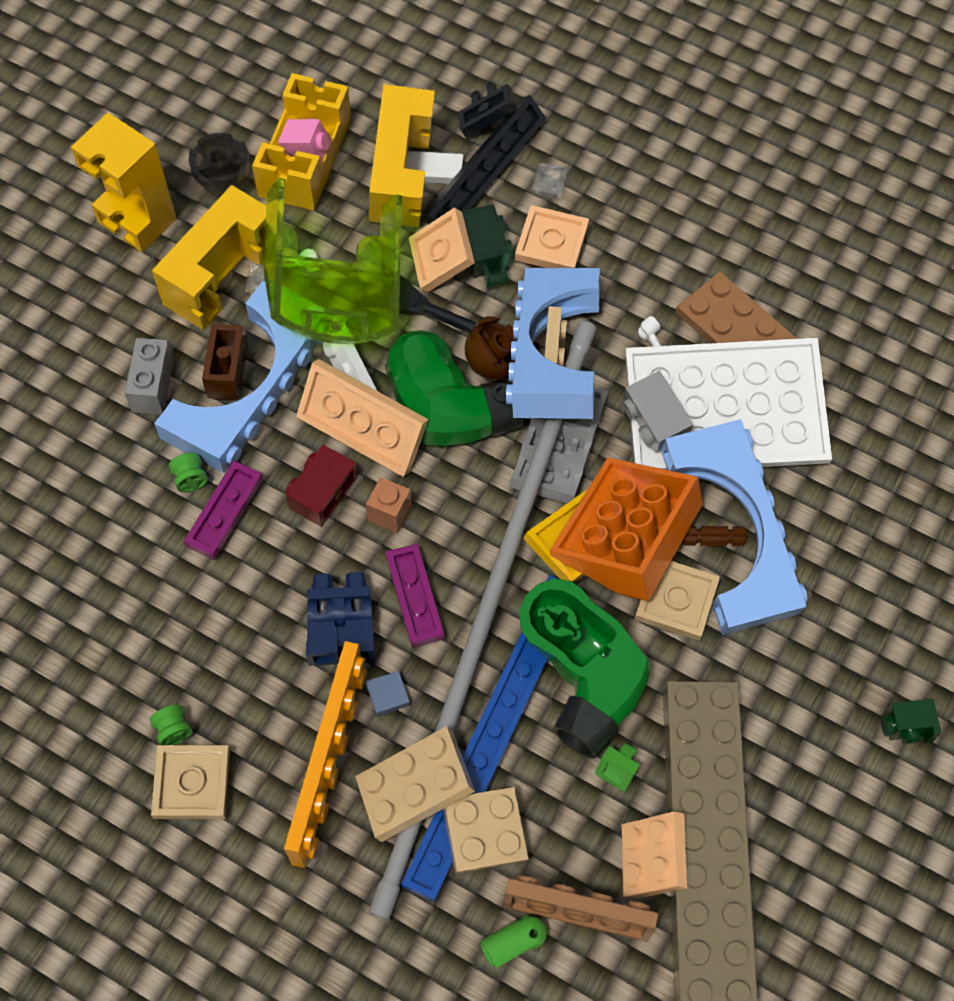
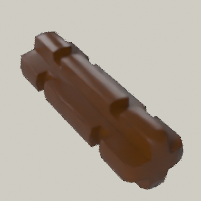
M691 526L682 544L695 546L696 543H700V546H727V543H731V546H744L747 541V531L743 526H732V529H728L727 526H701V529Z

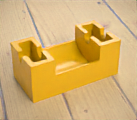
M291 73L282 94L284 105L282 116L270 144L262 142L252 169L258 197L315 211L351 121L348 86L325 81L324 88H321L315 84L314 78ZM288 119H319L331 139L330 147L326 151L322 163L320 156L296 151L295 157L289 156L286 153L285 147L279 145V139Z
M383 84L369 191L368 221L419 228L425 171L406 169L405 167L408 146L429 149L435 91Z
M107 113L71 146L76 164L80 169L95 179L101 175L106 191L91 204L97 222L115 235L121 229L127 231L128 233L123 237L124 241L143 253L177 219L156 144L115 116Z
M231 185L152 270L162 304L204 331L223 310L220 295L215 293L218 289L217 286L244 256L262 266L280 246L278 232L272 229L276 225L273 209Z

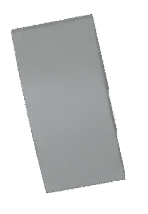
M594 387L593 419H563L537 492L538 496L566 504L576 497L609 391ZM531 418L530 426L521 446L520 457L511 477L510 488L521 490L546 418Z

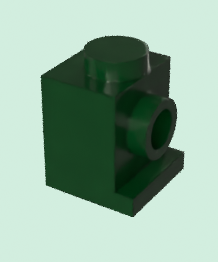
M934 699L892 703L881 718L883 734L885 737L889 736V741L901 739L902 743L911 744L922 741L924 737L925 744L933 743L942 733Z

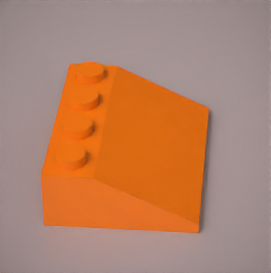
M608 457L550 549V555L617 594L649 602L703 505L699 479L693 475Z

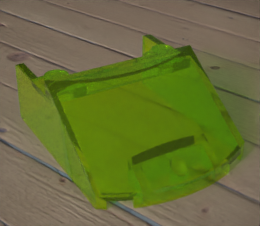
M278 177L267 192L265 254L262 256L270 317L281 326L298 335L333 344L370 342L398 330L402 195L395 194L382 207L380 236L371 235L361 239L357 244L356 263L297 256V235L289 225L283 224L285 178Z

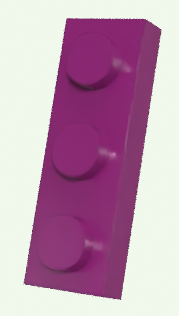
M233 461L183 541L185 547L215 560L263 481L262 473Z
M418 543L386 551V560L411 648L445 639Z

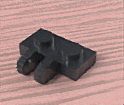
M493 81L486 84L487 96L485 97L478 90L471 93L472 104L458 112L460 131L466 138L474 133L481 132L490 124L499 119L506 118L516 110L514 92L508 84L498 89Z

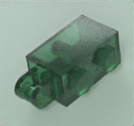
M494 204L461 211L475 262L470 266L473 277H483L486 288L508 283L506 271H509L510 258L514 257L511 240H505L503 234L506 233L503 216L497 215Z

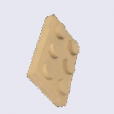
M447 726L355 776L374 836L381 842L475 792L454 733Z

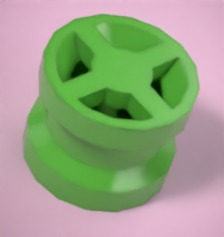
M184 453L170 461L168 466L171 474L176 476L175 485L178 491L192 492L207 483L208 477L206 472L200 468L202 461L199 454Z
M181 705L165 707L150 717L149 721L152 728L157 729L159 733L157 737L159 745H176L192 735L193 730L190 724L186 723L183 719L185 712Z

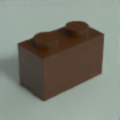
M211 324L202 375L207 398L240 399L248 350L244 326Z

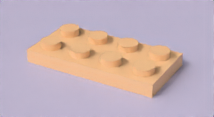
M320 359L311 365L296 415L297 418L402 477H405L411 471L429 420Z

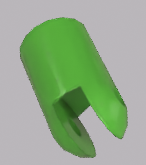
M524 916L484 938L479 943L490 966L495 965L497 969L525 951L539 948L547 938V929L542 920L533 916Z

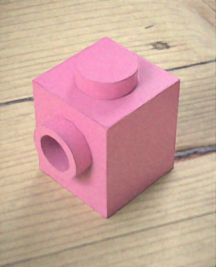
M288 119L278 143L281 147H285L286 153L289 156L295 157L296 151L320 156L322 163L325 153L330 147L331 139L319 119Z

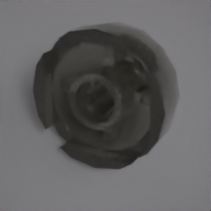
M212 133L203 136L198 140L199 145L194 150L191 148L189 151L188 163L196 183L210 193L223 194L231 185L239 189L249 175L250 157L248 149L242 140L239 142L233 139L231 134Z

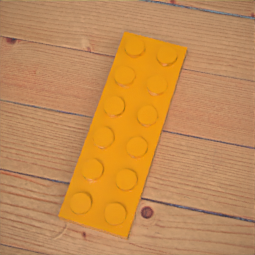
M344 642L284 850L293 866L306 868L308 858H315L319 844V838L315 837L318 823H325L329 809V803L325 802L328 789L333 790L335 788L339 769L335 768L338 755L343 756L348 742V735L345 734L347 722L354 721L358 702L354 701L356 690H362L367 675V669H363L365 658L361 657L359 644Z

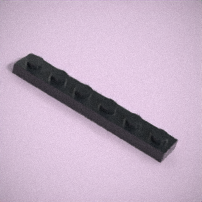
M531 95L521 98L516 104V110L504 118L422 214L428 225L453 208L460 210L464 217L543 123L546 117Z

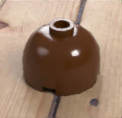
M486 316L469 332L464 346L465 356L471 369L481 377L491 381L507 380L509 378V362H515V360H511L512 341H517L513 336V326L508 324L504 327L497 323L500 318Z

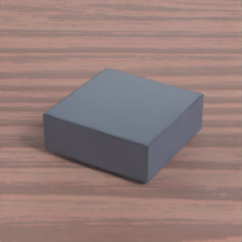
M399 671L366 681L377 717L410 706Z

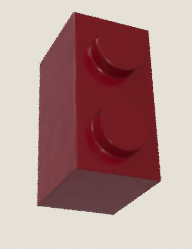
M323 444L317 453L313 452L307 458L304 470L298 478L294 477L288 484L286 498L289 509L322 527L358 478L356 462Z

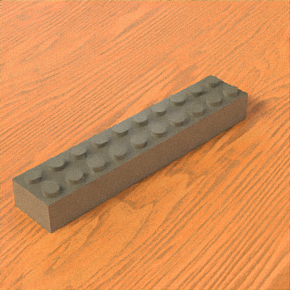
M667 681L663 692L667 813L675 811L685 815L688 888L670 892L675 1001H757L738 682Z

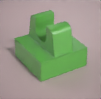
M624 743L619 751L609 746L600 760L595 775L625 793L640 764L632 760L637 749L627 743Z

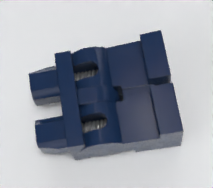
M350 572L346 574V587L333 588L332 575L315 574L312 589H308L306 656L309 666L338 664L340 650L343 649L345 641L359 644L361 657L365 658V663L376 662L370 586L366 584L364 573Z

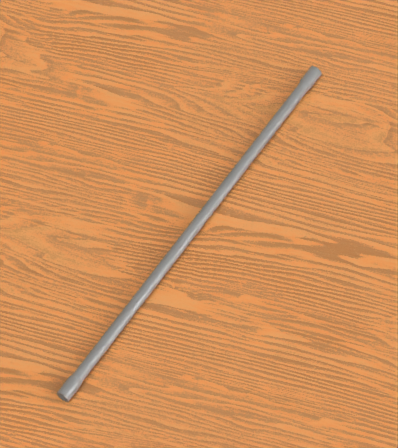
M588 321L578 322L564 367L581 370L584 358L589 352L596 332L594 324ZM546 418L435 732L446 726L452 731L455 729L563 419ZM422 821L398 833L385 873L375 892L369 914L389 921L400 891V882Z

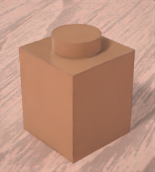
M380 477L366 503L368 521L398 533L412 507L411 489Z

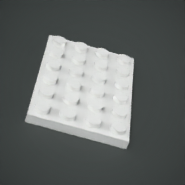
M818 338L625 349L627 386L660 370L692 421L693 427L691 432L741 419L744 429H748L751 433L753 447L751 449L754 458L760 460L762 467L828 464L831 462L832 453ZM635 418L630 419L634 463L667 470L661 451L656 453L651 445H645L638 431L640 428Z

